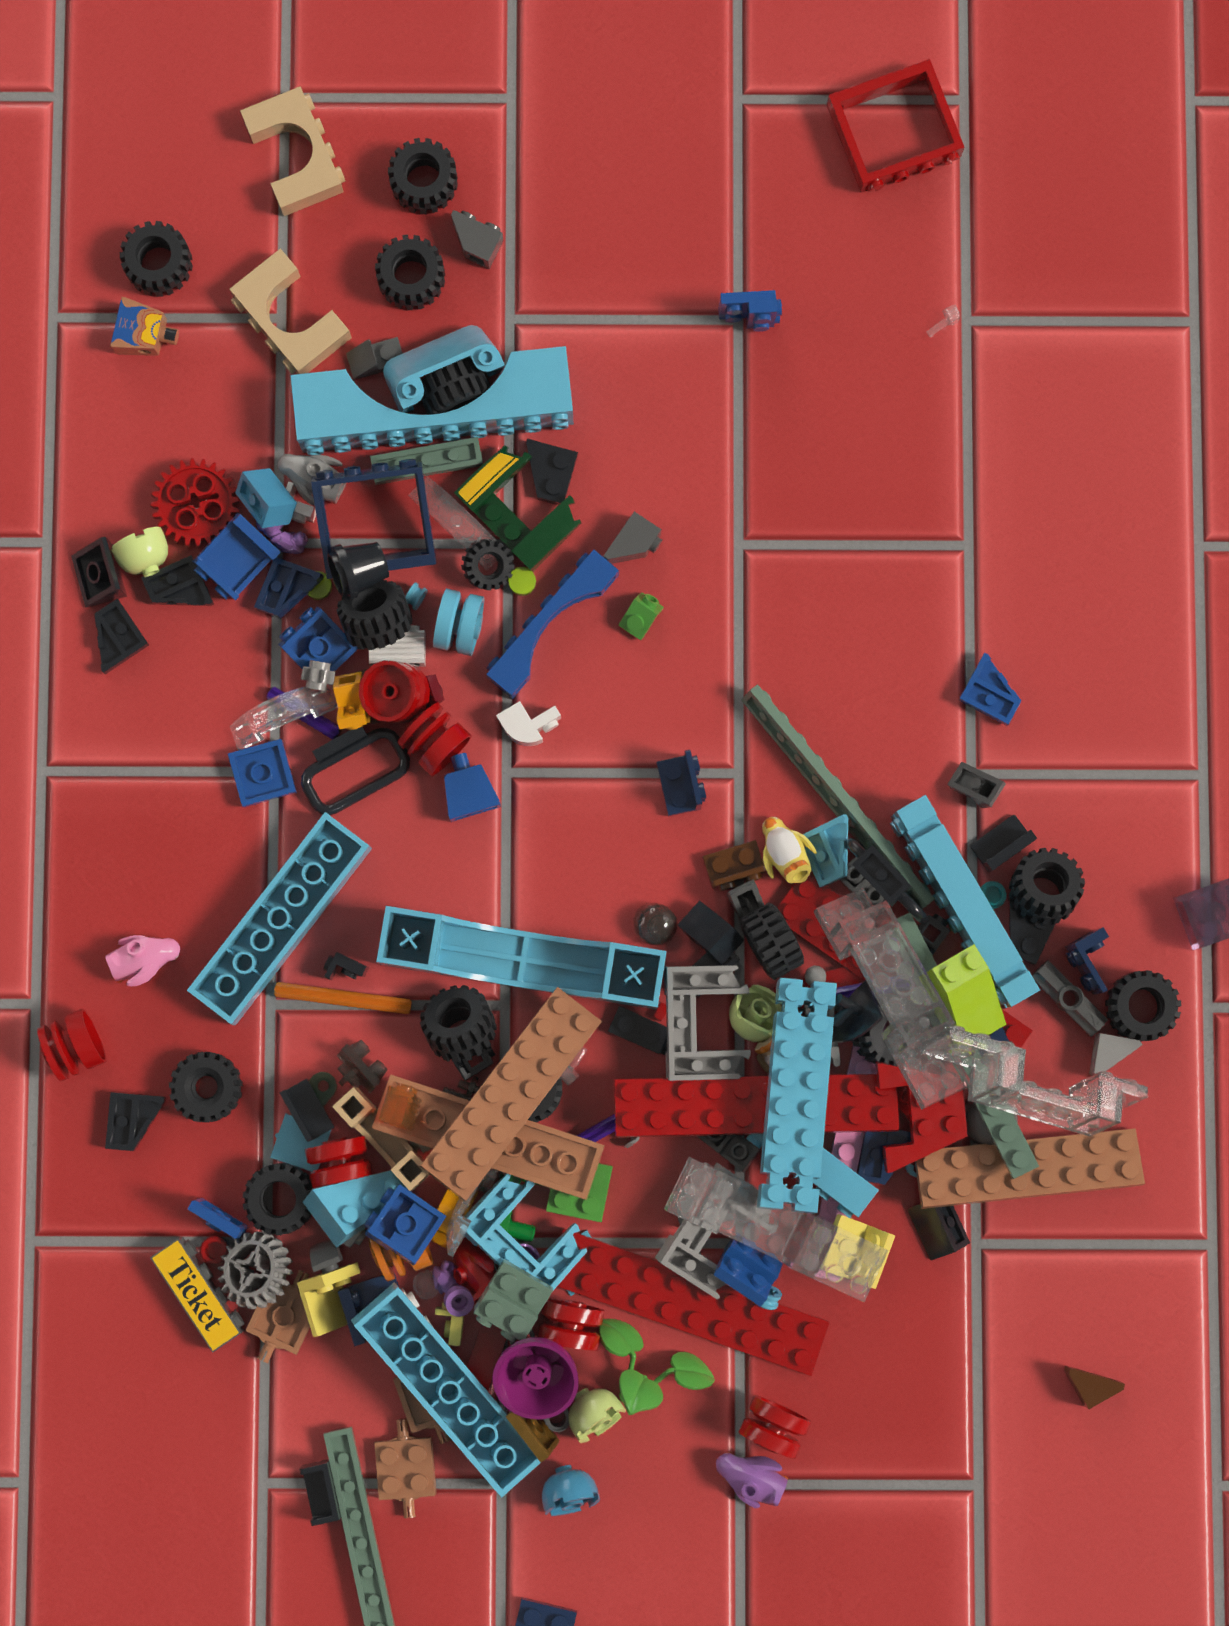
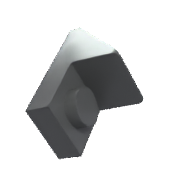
M398 337L371 344L370 339L346 353L354 380L383 372L387 361L403 354Z
M961 762L947 785L952 790L973 799L981 808L992 807L1006 783Z

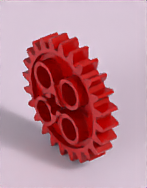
M191 458L190 466H186L180 460L179 469L169 465L170 475L161 472L164 480L163 483L155 481V486L160 490L151 492V496L158 499V501L150 503V506L153 509H159V511L152 514L153 519H162L157 526L161 527V529L167 527L165 532L167 538L175 534L174 541L176 544L183 538L185 539L186 547H189L191 541H195L197 548H200L201 540H205L209 544L211 538L216 537L232 520L233 517L231 515L240 514V510L233 507V505L240 503V499L232 497V495L236 494L237 487H229L233 482V478L224 479L225 469L216 472L215 462L208 468L206 467L205 459H202L200 465H196L194 458ZM201 480H208L212 484L207 492H201L196 487ZM180 488L186 492L185 497L178 501L173 500L170 497L171 492L174 489ZM214 494L219 495L217 499L205 500ZM195 497L198 501H201L199 503L200 507L197 509L190 505L192 503L191 499ZM186 506L177 512L172 511L174 507ZM210 506H217L221 512L219 516L211 518L205 514L206 509ZM190 514L195 520L190 526H182L179 523L181 516Z

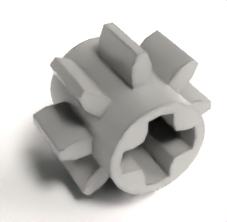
M310 660L309 667L303 666L301 679L307 680L306 688L326 691L327 684L333 685L335 671H330L331 663Z

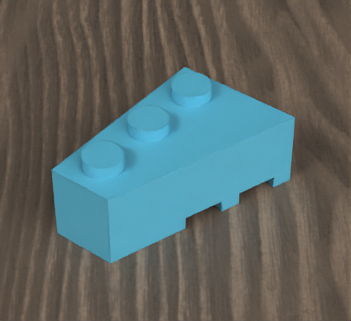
M390 1170L312 1189L303 1203L337 1248L366 1228L364 1223L373 1211L378 1213L384 1205L380 1202V1199L389 1187L394 1189L398 1184L405 1188L406 1186Z

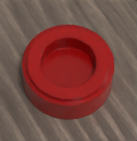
M220 1236L208 1237L200 1246V1255L208 1264H219L223 1262L220 1256H228L229 1251L226 1246L229 1245Z

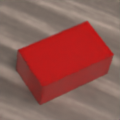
M662 1002L653 1015L654 1018L662 1021L666 1014V1004Z

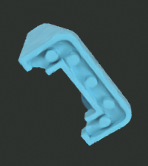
M469 325L387 361L383 374L399 412L408 413L414 410L413 405L422 399L424 388L419 377L463 358L472 359L475 367L485 372L488 378L500 373L505 364L499 351L483 330L478 326Z

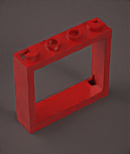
M930 59L828 95L826 105L860 192L874 189L878 191L886 183L892 181L894 183L903 182L911 174L917 172L919 174L928 173L935 168L934 166L942 163L950 165L952 161L958 160L962 156L965 147ZM926 80L950 144L868 173L843 110Z

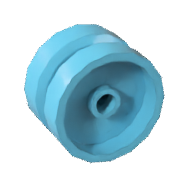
M445 589L437 615L433 648L448 651L453 644L455 635H457L456 650L458 654L473 655L483 622L485 600L483 596L470 594L464 602L463 609H461L462 596L460 591Z

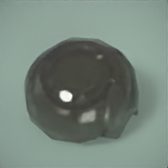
M646 903L637 910L633 918L634 931L641 940L650 945H664L672 940L677 931V918L667 906L661 903Z

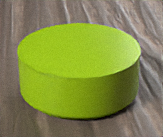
M519 567L511 572L513 575L508 579L513 593L525 596L535 589L536 578L530 569Z
M317 571L323 574L324 578L307 595L314 600H322L331 593L332 582L330 579H327L325 573Z

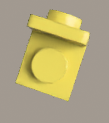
M443 1302L442 1307L435 1308V1315L451 1316V1321L446 1320L444 1337L449 1338L448 1345L460 1346L464 1316L457 1317L451 1315Z

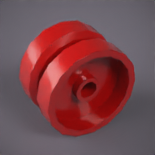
M384 660L373 664L365 671L359 684V698L362 707L368 715L376 720L407 723L426 709L430 698V686L427 677L418 667L410 663Z
M365 1136L351 1139L343 1137L321 1142L322 1145L304 1149L308 1164L314 1165L323 1162L326 1164V1168L313 1170L310 1173L312 1188L373 1175L369 1160L362 1159L352 1162L351 1156L363 1154L368 1150Z
M548 1299L541 1314L547 1319L558 1322L539 1324L537 1337L552 1340L562 1347L590 1351L598 1350L600 1335L596 1331L584 1328V1326L598 1327L602 1325L604 1309L572 1300Z
M754 1395L749 1410L763 1421L744 1418L738 1433L770 1452L795 1459L801 1445L797 1439L787 1434V1432L798 1436L806 1435L811 1420L776 1402Z

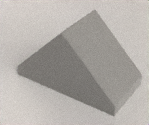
M1101 1033L1095 1034L1090 1075L1093 1078L1099 1077L1143 1044L1140 1040Z

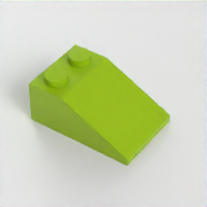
M975 944L918 977V980L961 1051L1006 1025L990 969Z

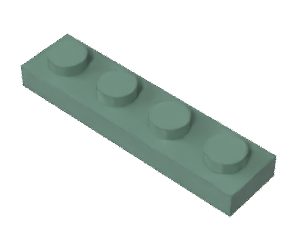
M478 437L370 456L372 465L386 462L388 466L399 465L401 460L415 459L416 462H422L424 476L483 465ZM415 474L374 479L375 485L413 479Z

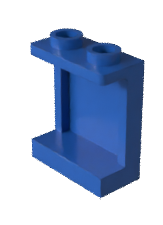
M236 514L192 562L197 566L194 571L205 581L210 578L217 584L215 590L225 600L231 597L236 601L239 597L238 595L281 552L241 514Z

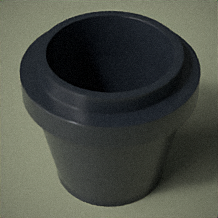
M378 542L343 547L340 544L331 547V553L327 555L334 584L339 594L346 596L348 600L357 598L360 592L389 577L388 565Z

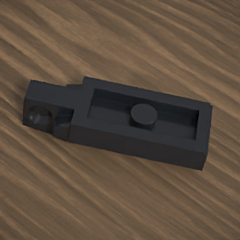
M619 1006L608 1032L657 1054L661 1053L666 1056L667 1027Z

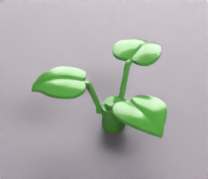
M603 1319L602 1325L598 1326L601 1343L610 1353L620 1357L630 1356L629 1368L619 1378V1398L624 1403L628 1415L657 1408L663 1401V1393L658 1383L670 1374H674L675 1381L680 1386L692 1390L708 1388L715 1381L712 1372L700 1358L688 1352L674 1354L670 1360L673 1368H668L654 1381L650 1380L646 1375L634 1370L635 1352L642 1350L644 1346L639 1332L630 1324L617 1319Z

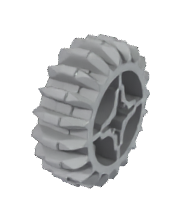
M259 1231L254 1232V1234L244 1233L243 1239L234 1238L235 1246H226L229 1251L228 1256H220L225 1261L224 1266L218 1267L219 1271L224 1272V1275L218 1278L221 1283L225 1284L221 1290L229 1294L228 1299L236 1302L240 1307L257 1309V1307H267V1303H277L276 1295H285L282 1286L290 1285L289 1281L286 1280V1276L293 1274L292 1270L287 1269V1266L293 1262L291 1258L286 1257L289 1250L282 1247L283 1242L281 1240L274 1239L271 1234H263ZM249 1266L257 1267L256 1270L262 1272V1274L254 1273V1270L249 1269Z

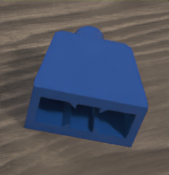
M467 753L450 757L455 772L444 775L450 821L454 822L500 808V801L482 765L470 767Z

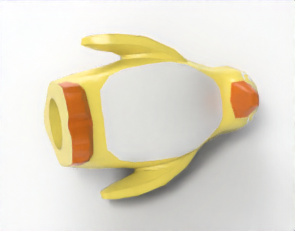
M767 818L762 824V832L765 836L763 861L771 879L774 878L772 869L774 865L788 883H802L806 881L812 868L805 847L816 854L817 851L814 845L803 834L786 827L779 818Z

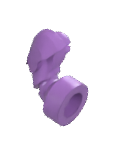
M256 521L257 529L271 538L270 542L276 545L281 552L300 554L304 551V546L308 542L305 533L301 531L297 533L282 532L280 529L284 525L261 528Z
M445 1260L441 1263V1267L434 1266L433 1268L434 1286L440 1294L445 1293L444 1305L448 1312L453 1316L461 1317L471 1311L474 1299L466 1287L460 1286L456 1282L453 1274L456 1265Z

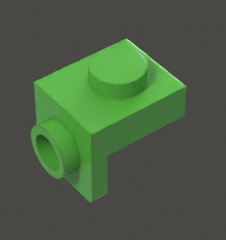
M640 593L633 600L618 626L639 640H642L664 607L659 604L658 599L654 596Z

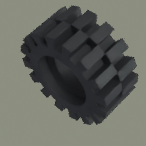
M481 539L480 542L475 541L472 543L473 546L471 548L467 547L465 550L467 552L466 556H462L464 565H461V567L465 571L464 576L469 580V583L485 590H497L500 588V585L505 586L508 583L506 580L512 577L513 574L510 572L511 569H514L515 565L512 564L514 558L513 555L509 554L510 550L507 547L503 546L500 542L490 539ZM486 554L495 556L498 563L496 571L491 575H483L478 568L480 558Z

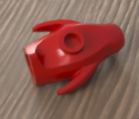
M460 1234L453 1243L454 1262L456 1265L453 1272L454 1278L459 1285L464 1284L474 1294L473 1299L477 1302L496 1273L497 1267L486 1253L478 1246H474L463 1234Z

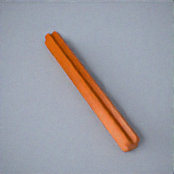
M277 982L274 987V996L279 998L410 1014L412 1008V1001L404 998Z

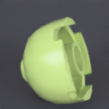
M161 527L144 529V534L135 536L133 533L112 546L111 551L117 563L125 572L133 575L143 573L144 577H149L160 571L158 566L163 564L168 556V544Z
M752 985L749 988V994H737L730 1005L729 1020L732 1028L739 1036L751 1042L766 1041L772 1036L774 1014L777 1011L781 1012L782 1009L780 1004H775L776 993L769 988Z
M585 1388L576 1394L575 1402L569 1410L568 1421L577 1440L580 1443L590 1441L587 1435L595 1433L599 1436L611 1428L622 1418L619 1412L625 1413L626 1409L612 1392L600 1388L589 1391L588 1388Z

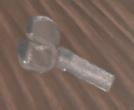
M956 305L947 307L942 311L945 319L926 332L929 337L943 327L954 325L959 321L960 313Z
M584 1047L581 1048L561 1075V1079L567 1085H570L580 1076L574 1068L578 1066L587 1052V1049Z

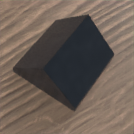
M106 537L97 539L71 555L85 608L110 602L117 598L127 597L119 565L111 551L113 544Z

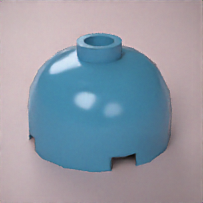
M571 1465L556 1468V1474L550 1476L544 1483L542 1504L545 1515L549 1512L551 1516L576 1513L581 1511V1506L588 1502L590 1508L600 1501L594 1479L581 1469L572 1470Z

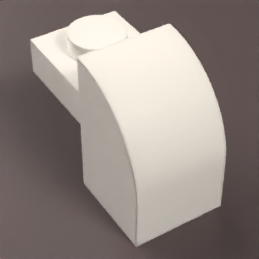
M519 701L497 714L496 717L512 741L523 746H535L543 743V738L539 732L543 730L547 733L559 725L557 721L561 719V714L556 706H553L531 720Z

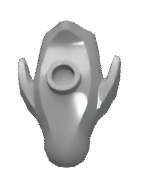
M284 454L277 463L278 470L294 483L296 490L303 500L313 506L315 504L311 486L312 476H316L317 472L332 470L333 474L340 473L329 465L341 467L343 465L339 460L326 455L303 456ZM346 483L322 486L324 500L336 504L344 491Z

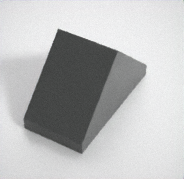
M754 880L727 893V897L739 921L742 917L764 906Z

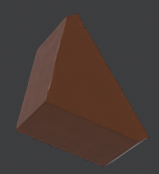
M1065 1366L1064 1369L1082 1404L1087 1409H1091L1121 1392L1125 1387V1384L1118 1380Z

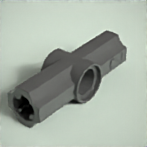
M1048 960L1032 975L1036 984L1055 1001L1057 1007L1065 1011L1090 1037L1098 1032L1108 1021L1083 995L1081 989L1074 986ZM1066 991H1071L1075 995V1003L1072 1006H1067L1063 1002V994Z

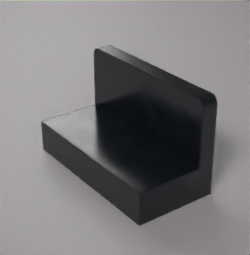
M1012 815L974 842L970 848L988 873H990L1035 841L1037 837L1032 830L1027 831L1016 815Z
M308 1078L280 1092L307 1142L335 1128Z
M920 1203L908 1209L911 1220L930 1260L952 1254L970 1244L954 1206L921 1209Z

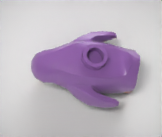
M728 1452L720 1455L716 1461V1470L734 1489L736 1495L744 1503L753 1508L760 1507L758 1502L778 1506L786 1488L788 1477L781 1476L776 1472L782 1471V1467L775 1460L765 1456L737 1457Z

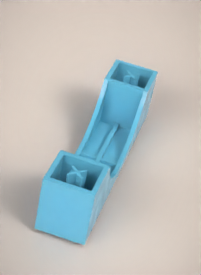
M566 346L511 352L501 375L485 393L463 407L434 415L399 412L376 402L354 383L346 369L291 375L297 441L302 452H307L311 456L321 455L325 450H335L337 453L349 452L354 447L372 450L382 444H389L390 447L404 446L405 442L416 441L417 444H428L433 442V439L443 438L444 441H456L460 439V436L471 435V438H484L487 436V433L498 432V435L506 436L514 434L516 430L535 433L541 431V428L552 427L553 430L567 429L568 425L574 424Z
M386 906L376 962L384 966L553 993L559 987L569 996L657 1010L667 951L614 942L538 934L461 920L440 914Z

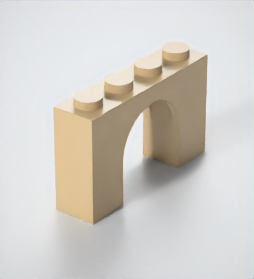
M301 86L240 110L253 144L281 133L293 132L304 136L313 146L311 159L305 168L293 175L271 183L283 216L343 193L341 183L346 182L340 166L334 167L331 159L335 158V154L330 142L324 143L321 136L325 133L320 118L314 119L311 110L315 109L309 94H303Z
M280 248L230 288L234 297L230 301L240 313L245 311L249 315L250 319L247 321L257 333L261 331L268 338L265 340V343L274 354L278 351L285 358L282 363L291 374L295 372L297 374L309 373L352 337L349 329L333 310L307 330L298 333L284 332L272 324L270 321V308L274 299L301 277L297 267Z
M353 1087L332 1106L351 1128H355L365 1136L392 1168L391 1171L409 1191L414 1190L429 1176L426 1171L420 1168L425 1159L415 1151L407 1140L372 1129L378 1108L359 1088Z

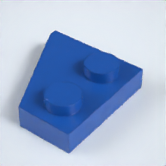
M984 653L959 701L1008 726L1021 703V699L1010 688L1003 674L997 670L990 660L991 657Z

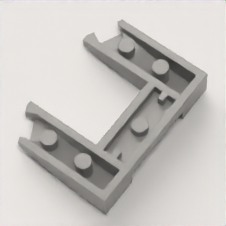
M737 965L664 967V995H666L667 1018L666 1078L669 1081L740 1079L741 1075L735 1073L741 1057L749 1059L751 1050L697 1051L696 995L749 994L748 986L740 987L733 974V971L739 969Z
M716 1162L701 1185L704 1188L674 1236L671 1234L668 1236L655 1259L718 1299L720 1296L716 1290L726 1283L714 1276L717 1264L699 1252L729 1205L771 1233H774L776 1224L768 1223L770 1209L757 1208L758 1189Z

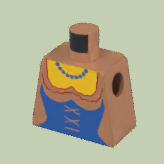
M122 297L110 347L115 354L157 356L160 353L162 343L177 344L179 329L166 327L167 318L163 312Z

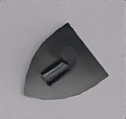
M867 980L849 998L842 994L836 995L835 1004L842 1008L833 1016L832 1042L843 1043L853 1041L866 1034L883 1019Z

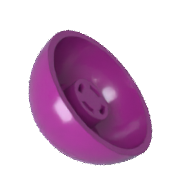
M531 1337L513 1343L501 1354L493 1371V1386L498 1399L511 1412L524 1418L547 1419L562 1413L571 1405L578 1390V1372L571 1355L561 1345L546 1338Z

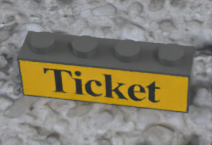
M181 1237L150 1257V1259L213 1353L245 1330L242 1325L245 1323L236 1310L232 1312L226 1302L229 1299L226 1293L221 1290L222 1288L220 1286L216 1288L211 1280L213 1274L205 1263L200 1264L195 1255L198 1252L189 1239L185 1241Z

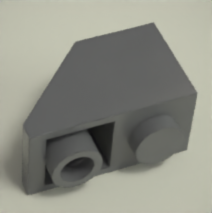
M453 210L451 213L452 223L465 258L490 269L503 243V233L500 232V228L490 222L483 224L477 221L476 217L469 212L461 211L459 213Z

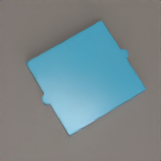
M285 1114L279 1133L275 1134L277 1139L270 1158L309 1171L318 1170L320 1163L308 1164L304 1149L322 1145L321 1142L328 1141L332 1129L318 1138L307 1142L293 1116Z

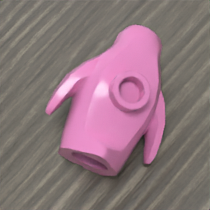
M133 935L120 939L118 945L124 946L107 954L105 957L111 974L117 983L130 979L126 983L127 986H139L148 982L168 961L176 960L180 953V946L176 940L171 938H148L141 935Z

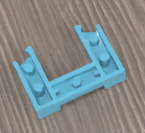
M505 1174L466 1213L455 1227L474 1246H478L498 1266L506 1259L552 1286L554 1290L587 1252L586 1248L578 1250L573 1236L574 1233L580 1231L579 1226L573 1223L536 1261L500 1226L501 1222L531 1190L535 1183L525 1180L524 1185L508 1181L511 1175Z

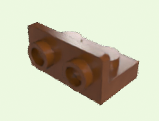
M756 840L703 856L712 889L719 887L720 891L736 887L735 882L745 879L746 883L751 880L757 881L762 879L761 874L766 872Z

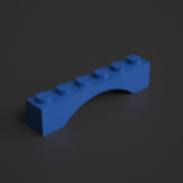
M593 550L590 554L584 553L576 563L578 567L572 575L567 573L559 582L558 586L560 589L554 596L549 594L541 603L540 607L542 610L536 617L532 614L523 624L522 628L525 630L517 638L514 635L504 647L507 651L501 658L496 656L486 668L489 671L486 674L487 678L511 699L530 680L534 649L548 624L573 604L589 598L602 596L619 576V570L597 551Z

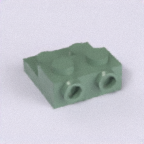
M504 1259L474 1306V1314L478 1315L476 1320L486 1327L490 1328L493 1324L502 1329L501 1335L509 1341L515 1342L516 1339H525L537 1321L539 1312L553 1292V1287Z

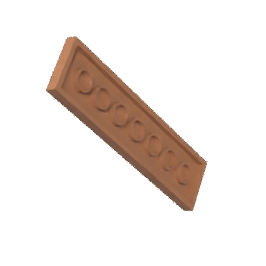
M557 987L420 1165V1168L464 1202L467 1201L602 1021Z
M390 1074L372 1129L433 1149L469 1103V1100ZM527 1120L491 1169L587 1200L605 1146Z
M1136 1128L1028 1139L1026 1141L1039 1167L1015 1179H1012L995 1145L979 1144L942 1148L915 1161L921 1209L1136 1187L1145 1184Z

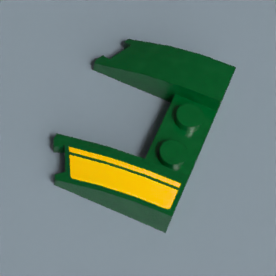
M503 446L454 493L534 572L580 526L581 520L574 521L569 505L575 504V501L569 495L531 531L496 494L526 465L532 456L526 452L523 453L522 457L508 453L509 447Z

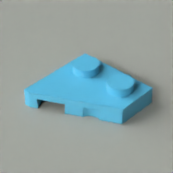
M843 814L803 834L811 841L817 851L814 854L805 847L819 887L827 886L847 876L848 848L846 842L848 840V816Z

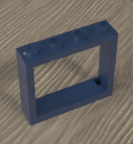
M405 459L399 461V465L388 466V463L383 462L371 465V469L361 470L360 466L345 468L342 473L333 474L332 470L317 472L316 476H312L311 486L327 579H332L327 555L331 553L332 544L322 486L415 474L426 549L384 554L389 571L436 564V552L422 462H416L415 459Z

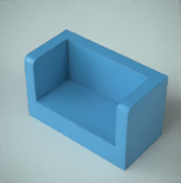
M268 468L242 472L235 493L260 527L267 528L290 524L297 502L273 471Z

